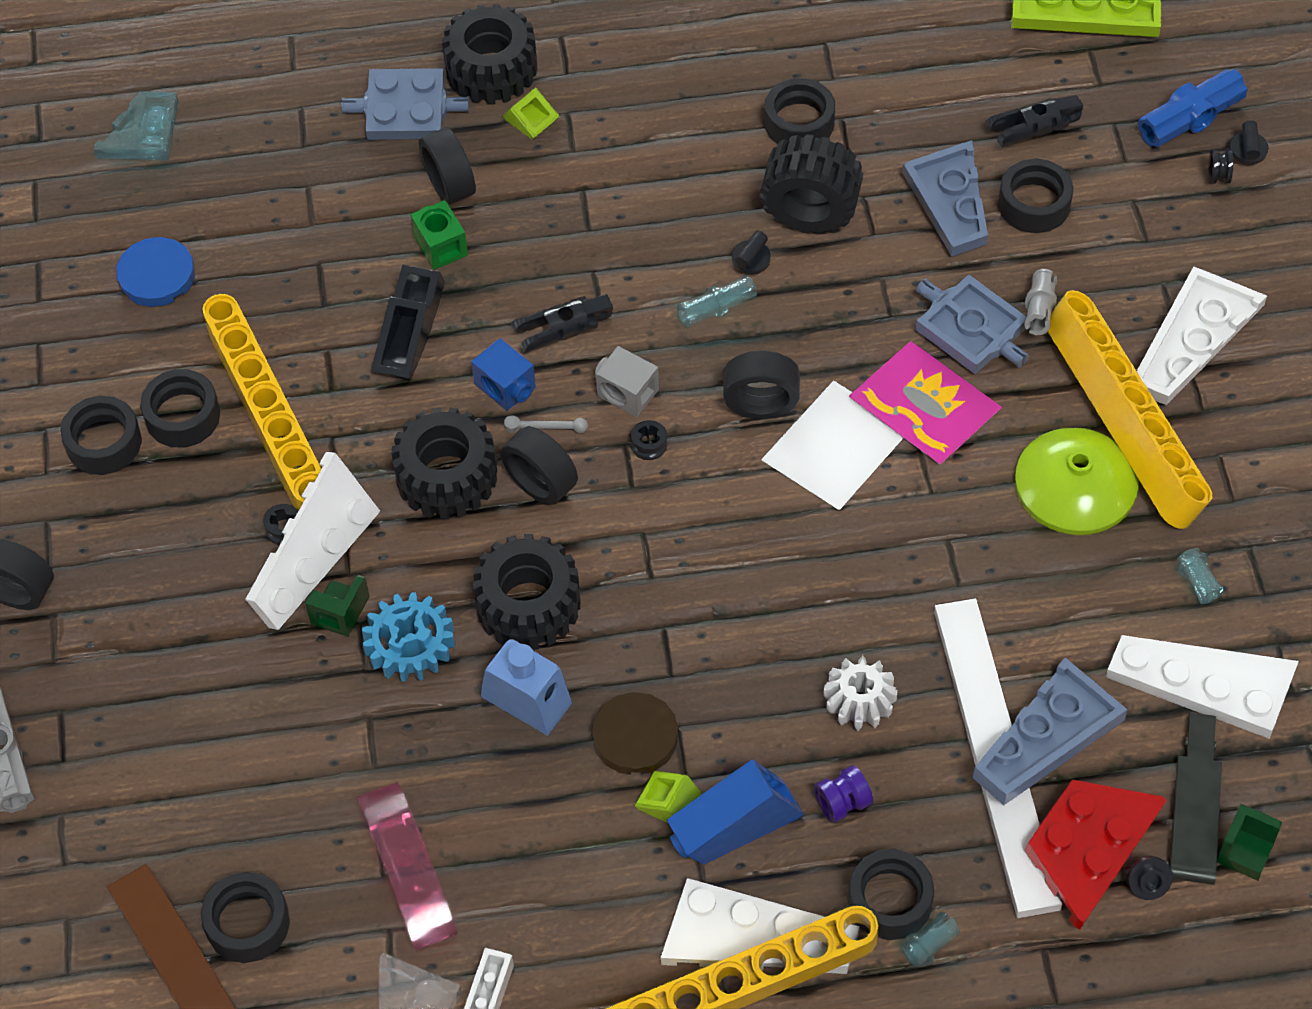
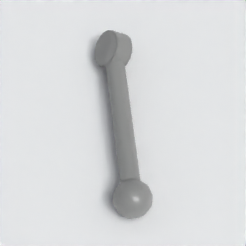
M512 415L504 420L505 429L509 433H516L520 428L527 426L538 429H574L576 433H584L588 428V423L584 418H576L574 421H522L517 416Z

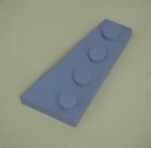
M1064 658L1057 666L1056 673L1052 678L1046 680L1039 688L1034 700L1016 716L1015 723L1007 732L1002 733L975 766L973 779L1001 804L1006 805L1125 721L1128 709L1067 658Z

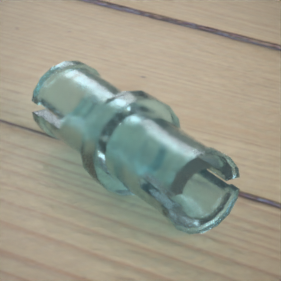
M744 275L740 279L721 287L711 286L706 289L705 294L677 305V311L680 312L678 313L679 319L688 328L713 315L721 317L728 313L729 308L755 299L757 292L750 291L756 289L748 275Z

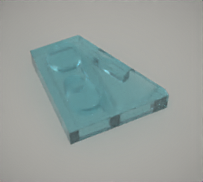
M139 92L129 103V108L124 113H121L112 123L114 130L104 142L98 140L94 144L96 158L168 160L179 103L176 92Z

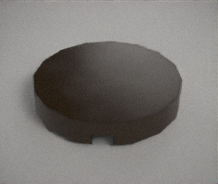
M631 692L614 697L602 706L594 719L592 736L596 754L606 766L621 774L631 775V772L647 774L656 771L665 765L676 751L678 725L675 714L664 701L651 694Z

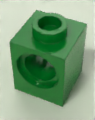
M446 200L434 205L425 206L419 211L410 214L414 239L433 270L468 256L465 231Z

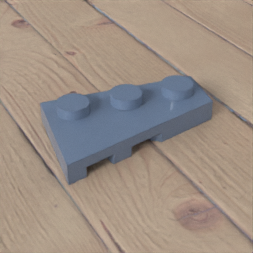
M972 140L903 163L902 173L951 256L987 245L988 233L983 202L979 193L978 172L974 162Z

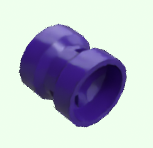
M855 765L842 770L839 777L833 780L825 778L813 786L817 802L831 823H836L846 818L848 811L854 808L862 810L873 804V796L868 782Z

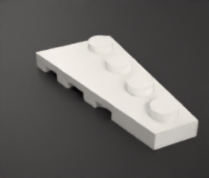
M1193 267L1137 369V373L1154 400L1167 405L1265 305L1267 295Z
M326 452L319 464L322 466L318 477L315 482H309L302 495V498L305 500L295 519L289 518L282 531L284 534L283 541L276 553H270L245 599L268 628L280 629L380 513L378 507L336 453Z
M1122 635L1108 667L1106 678L1196 712L1214 715L1220 721L1270 739L1299 661Z
M687 878L661 955V965L677 966V962L699 963V967H707L822 919L824 916ZM851 924L844 932L852 940H857L860 927ZM816 940L808 942L803 948V952L811 958H819L828 950L824 943ZM770 958L763 962L760 969L764 970V966L786 967V965L780 959ZM850 963L826 973L847 974Z

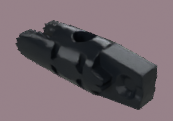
M1077 95L1057 99L1049 98L987 118L986 125L991 132L1003 131L997 138V142L1003 148L1068 127L1070 123L1080 120L1083 103Z
M607 294L591 299H586L585 296L572 299L570 302H564L549 309L515 319L511 322L515 333L530 331L541 326L543 328V332L531 335L521 342L520 345L525 354L598 328V322L612 316L613 305Z

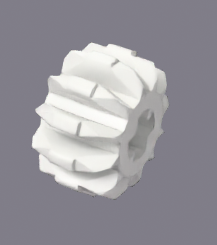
M863 655L856 665L845 658L841 669L832 668L830 671L829 682L824 685V697L828 700L827 710L829 714H838V722L841 726L851 720L854 721V726L859 731L863 726V722L867 721L876 729L877 725H879L880 717L889 719V716L892 714V704L897 701V690L893 686L894 677L892 672H882L883 665L880 660L869 666Z

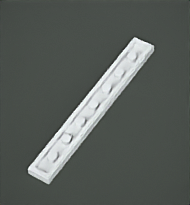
M975 598L935 605L934 614L976 766L1002 733L1007 732L1011 728L1012 724ZM981 786L1016 917L1022 918L1060 911L1062 907L1060 895H1053L1045 883L1043 872L1034 866L1025 852L1029 840L1040 826L1030 788L1006 805H1003Z

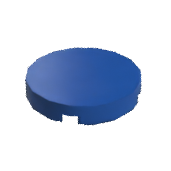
M164 237L147 238L131 245L121 255L116 266L117 280L122 292L128 295L129 299L134 303L148 307L163 306L174 302V297L179 296L181 293L184 295L191 288L195 279L193 258L187 248L174 239Z

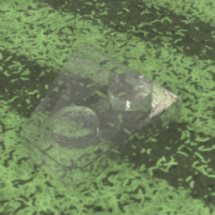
M382 952L379 958V1009H454L462 993L461 985Z

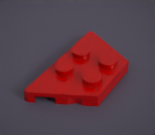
M1072 780L1029 840L1025 852L1034 866L1043 872L1045 883L1053 895H1060L1072 914L1070 921L1074 927L1079 930L1082 928L1163 808L1167 799L1158 795Z

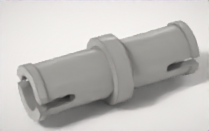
M1040 269L1033 274L1032 287L1025 299V306L1028 311L1024 324L1026 330L1031 327L1029 333L1034 335H1043L1049 331L1051 313L1057 306L1055 287L1058 280L1056 274L1052 276L1053 271L1049 269Z

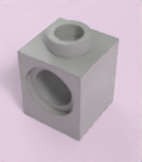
M617 346L609 358L604 357L595 370L594 377L597 384V396L635 417L640 415L659 390L658 366Z

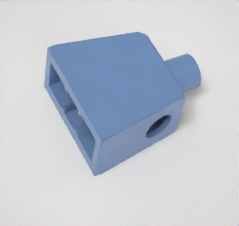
M509 639L484 672L481 697L547 736L572 705L561 669L555 663L534 652L530 646L520 644L513 639Z

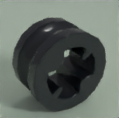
M1211 149L1208 166L1209 182L1211 184H1216L1217 180L1220 179L1225 184L1231 183L1233 176V152L1231 149H1226L1224 153H1219L1217 149Z
M646 420L639 422L632 429L631 449L638 458L654 460L665 453L667 449V431L661 423ZM649 435L655 436L656 443L652 444L651 440L649 444L642 443V437L646 436L649 439Z
M278 504L268 509L265 513L263 523L267 537L272 543L280 545L283 541L284 534L282 533L283 530L278 528V521H288L289 518L295 519L298 510L294 506Z

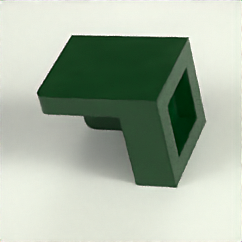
M357 574L351 586L331 581L324 593L312 590L305 603L310 623L349 637L370 597L366 577Z
M1240 804L1224 840L1217 863L1258 881L1274 846L1282 822Z

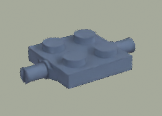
M443 68L369 69L368 89L364 98H342L341 105L342 114H365L367 140L420 139L441 130L447 112H469V96L447 97L444 90L445 77Z
M970 275L966 276L956 286L944 291L940 290L928 279L920 282L916 292L932 302V305L917 320L916 330L971 372L977 374L992 359L1001 355L1014 363L1018 368H1021L1022 364L1024 365L1027 362L1029 354L1012 343L1026 329L1024 324L1026 316Z

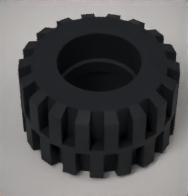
M485 4L477 5V9L474 10L470 8L463 10L462 16H454L451 19V25H446L444 37H442L445 71L450 86L453 90H458L460 96H471L472 101L480 103L481 100H486L487 104H496L495 100L502 99L503 102L511 100L512 95L520 96L524 93V87L532 85L533 77L537 74L535 34L532 24L527 23V17L522 13L516 14L515 9L511 7L502 9L499 4H492V7H485ZM487 53H496L492 55H483Z
M796 135L790 137L789 141L783 139L770 152L760 189V201L764 204L766 213L773 215L772 219L778 223H784L791 230L797 229L801 230V233L807 234L810 232L825 234L826 231H838L840 226H847L855 214L863 180L861 162L855 160L856 155L852 151L845 150L843 144L831 142L830 138L823 136L822 138H816L814 135L800 137Z
M441 407L432 408L433 413L426 415L423 411L416 414V421L407 420L402 425L404 432H397L394 438L395 446H392L391 454L397 488H399L402 499L404 501L408 500L409 507L414 511L422 508L424 516L432 518L435 513L439 514L440 519H449V514L456 513L459 518L465 516L466 510L469 508L473 511L480 508V499L487 501L492 495L491 487L496 486L497 464L493 437L490 431L487 432L486 424L481 419L475 421L474 414L468 411L462 415L459 414L458 408L450 407L448 412H442ZM451 456L463 460L459 465L446 470H436L427 467L430 462L440 457Z
M524 534V539L516 540L514 535L507 537V543L504 545L496 542L491 546V554L484 552L480 557V566H475L473 573V589L479 622H483L485 632L489 636L495 634L496 642L502 645L509 639H513L520 644L529 645L532 650L539 649V643L546 642L547 646L556 643V635L565 637L570 632L569 624L575 625L578 619V610H580L581 606L578 569L575 568V560L571 554L566 555L565 547L560 543L552 546L551 538L542 536L540 540H535L533 534ZM525 583L539 584L548 589L542 596L529 601L515 600L506 595L512 588Z

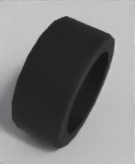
M793 78L780 82L770 90L765 99V129L770 139L778 144L783 139L789 141L790 137L796 135L800 137L814 135L816 138H822V136L830 138L835 126V99L829 89L820 82L808 78ZM793 104H806L821 112L822 117L815 122L805 125L792 124L779 117L778 112L784 107Z
M446 127L419 139V150L424 167L435 191L442 201L446 200L449 205L476 193V183L469 160L460 141L451 129Z
M1037 158L1022 160L1010 166L1002 177L998 201L1001 215L1010 225L1021 231L1031 233L1049 232L1061 226L1069 216L1074 186L1070 175L1061 166L1049 160ZM1035 184L1052 190L1059 198L1057 202L1050 206L1033 207L1020 202L1013 195V192L1022 186Z
M765 350L750 351L734 357L727 363L724 370L723 397L725 404L733 412L755 419L776 418L789 413L797 406L800 400V372L798 365L791 358L783 354ZM766 382L776 384V386L757 388L750 387L747 384Z
M174 369L161 373L148 383L141 396L140 407L149 434L157 442L169 447H189L199 444L212 435L219 424L221 410L212 382L203 374L191 369ZM188 394L203 399V408L189 420L167 422L158 417L157 411L160 406L171 397Z
M99 395L80 401L72 406L64 416L60 428L62 442L68 458L76 468L88 474L105 475L118 472L134 460L139 453L142 443L135 412L126 402L113 396ZM115 421L124 426L125 432L122 437L107 448L98 450L86 449L78 443L81 433L94 423Z
M531 426L522 428L501 449L500 455L503 465L511 478L524 492L540 503L546 505L556 504L577 483V470L570 456L550 435L538 428Z
M0 539V603L23 610L38 608L55 577L52 567L33 550L17 542Z
M897 849L878 850L864 857L854 868L849 883V907L862 906L873 912L878 923V938L885 940L905 939L918 932L930 917L935 893L933 878L925 864L911 853ZM888 873L904 876L917 889L918 898L916 905L904 915L888 916L876 912L869 907L865 899L864 892L866 884L870 879L879 874ZM857 923V925L861 929L866 931L868 934L870 933L869 929L865 925Z
M241 872L223 878L215 883L207 893L201 908L202 926L208 941L216 953L234 962L250 963L260 961L276 952L286 939L290 925L288 907L283 893L274 881L258 873ZM246 896L265 899L271 907L272 918L264 931L254 937L245 939L230 938L224 934L220 928L219 917L229 903Z

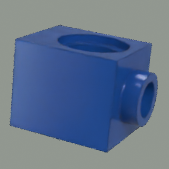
M501 338L471 361L474 384L506 411L518 402L521 403L527 400L536 388L533 364Z

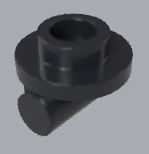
M1249 120L1242 124V132L1232 138L1229 149L1232 150L1235 160L1243 164L1253 165L1262 162L1266 158L1269 146L1266 139L1258 134L1257 123Z
M755 231L749 240L739 243L733 249L732 263L738 271L745 274H758L767 269L771 261V253L765 245L768 241L765 233Z
M1146 856L1137 860L1132 866L1122 867V877L1125 885H1129L1131 891L1141 899H1158L1166 894L1171 887L1173 874L1167 860L1156 856Z

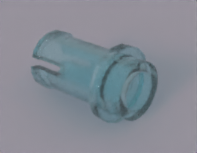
M1193 548L1177 558V563L1179 564L1177 571L1180 575L1186 576L1197 594L1199 602L1207 604L1219 598L1223 594L1224 589L1219 585L1207 564L1209 560L1208 555L1204 552L1201 553L1198 548Z
M940 912L936 915V918L917 934L910 933L906 936V943L902 946V951L914 966L930 965L934 961L933 955L953 938L960 935V929L952 917L944 923V920L948 918L947 913Z

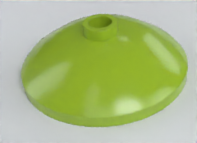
M1061 428L1039 436L1024 449L1018 460L1015 472L1016 493L1025 510L1042 525L1071 535L1100 533L1120 523L1131 511L1136 500L1139 485L1138 477L1115 440L1102 433L1084 428ZM1074 464H1081L1085 467L1079 468L1076 467Z

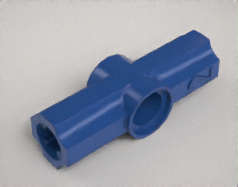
M1226 69L1196 87L1192 83H1186L1171 95L1166 104L1139 118L1137 127L1141 132L1143 141L1149 147H1159L1189 129L1193 133L1203 131L1214 121L1217 113L1246 98L1248 88L1244 83L1243 76L1236 69Z

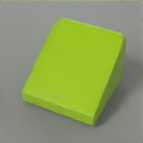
M536 88L503 115V118L530 139H534L560 117Z
M654 771L635 807L668 823V818L701 796V792L688 775Z

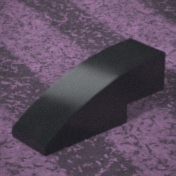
M402 265L395 295L389 298L371 368L372 373L411 380L426 346L445 285V280L439 271Z

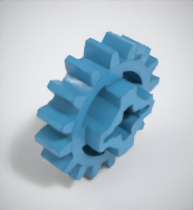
M411 592L408 601H402L399 594H395L394 604L390 606L380 601L378 603L380 614L369 612L367 615L369 626L362 627L365 641L363 642L365 655L370 656L372 667L377 669L383 666L386 678H390L395 672H399L401 682H406L409 673H415L419 681L423 680V670L427 668L434 673L439 672L437 660L449 661V648L455 647L454 634L452 633L454 632L452 618H447L445 607L440 605L434 608L433 598L430 596L426 597L423 602H418L415 592ZM429 624L435 628L436 637L432 636L431 630L428 629ZM382 637L386 639V644L389 645L388 650L381 644Z

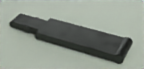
M1189 713L1188 733L1185 738V747H1187L1186 757L1178 756L1170 857V868L1174 880L1214 885L1216 880L1222 761H1214V751H1216L1217 741H1215L1216 716Z

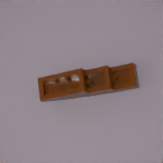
M147 864L142 865L107 886L108 891L151 964L154 965L180 1009H236Z

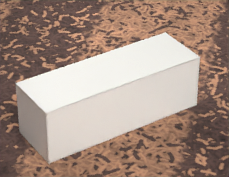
M488 948L484 949L464 1009L500 1008L514 967L511 954Z

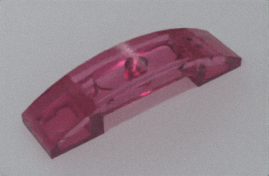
M398 782L358 796L357 801L389 878L415 951L457 935V930L432 862Z

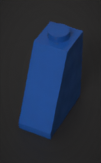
M752 759L668 818L667 821L674 832L670 836L671 842L683 858L689 856L705 865L799 819L804 813L784 780Z

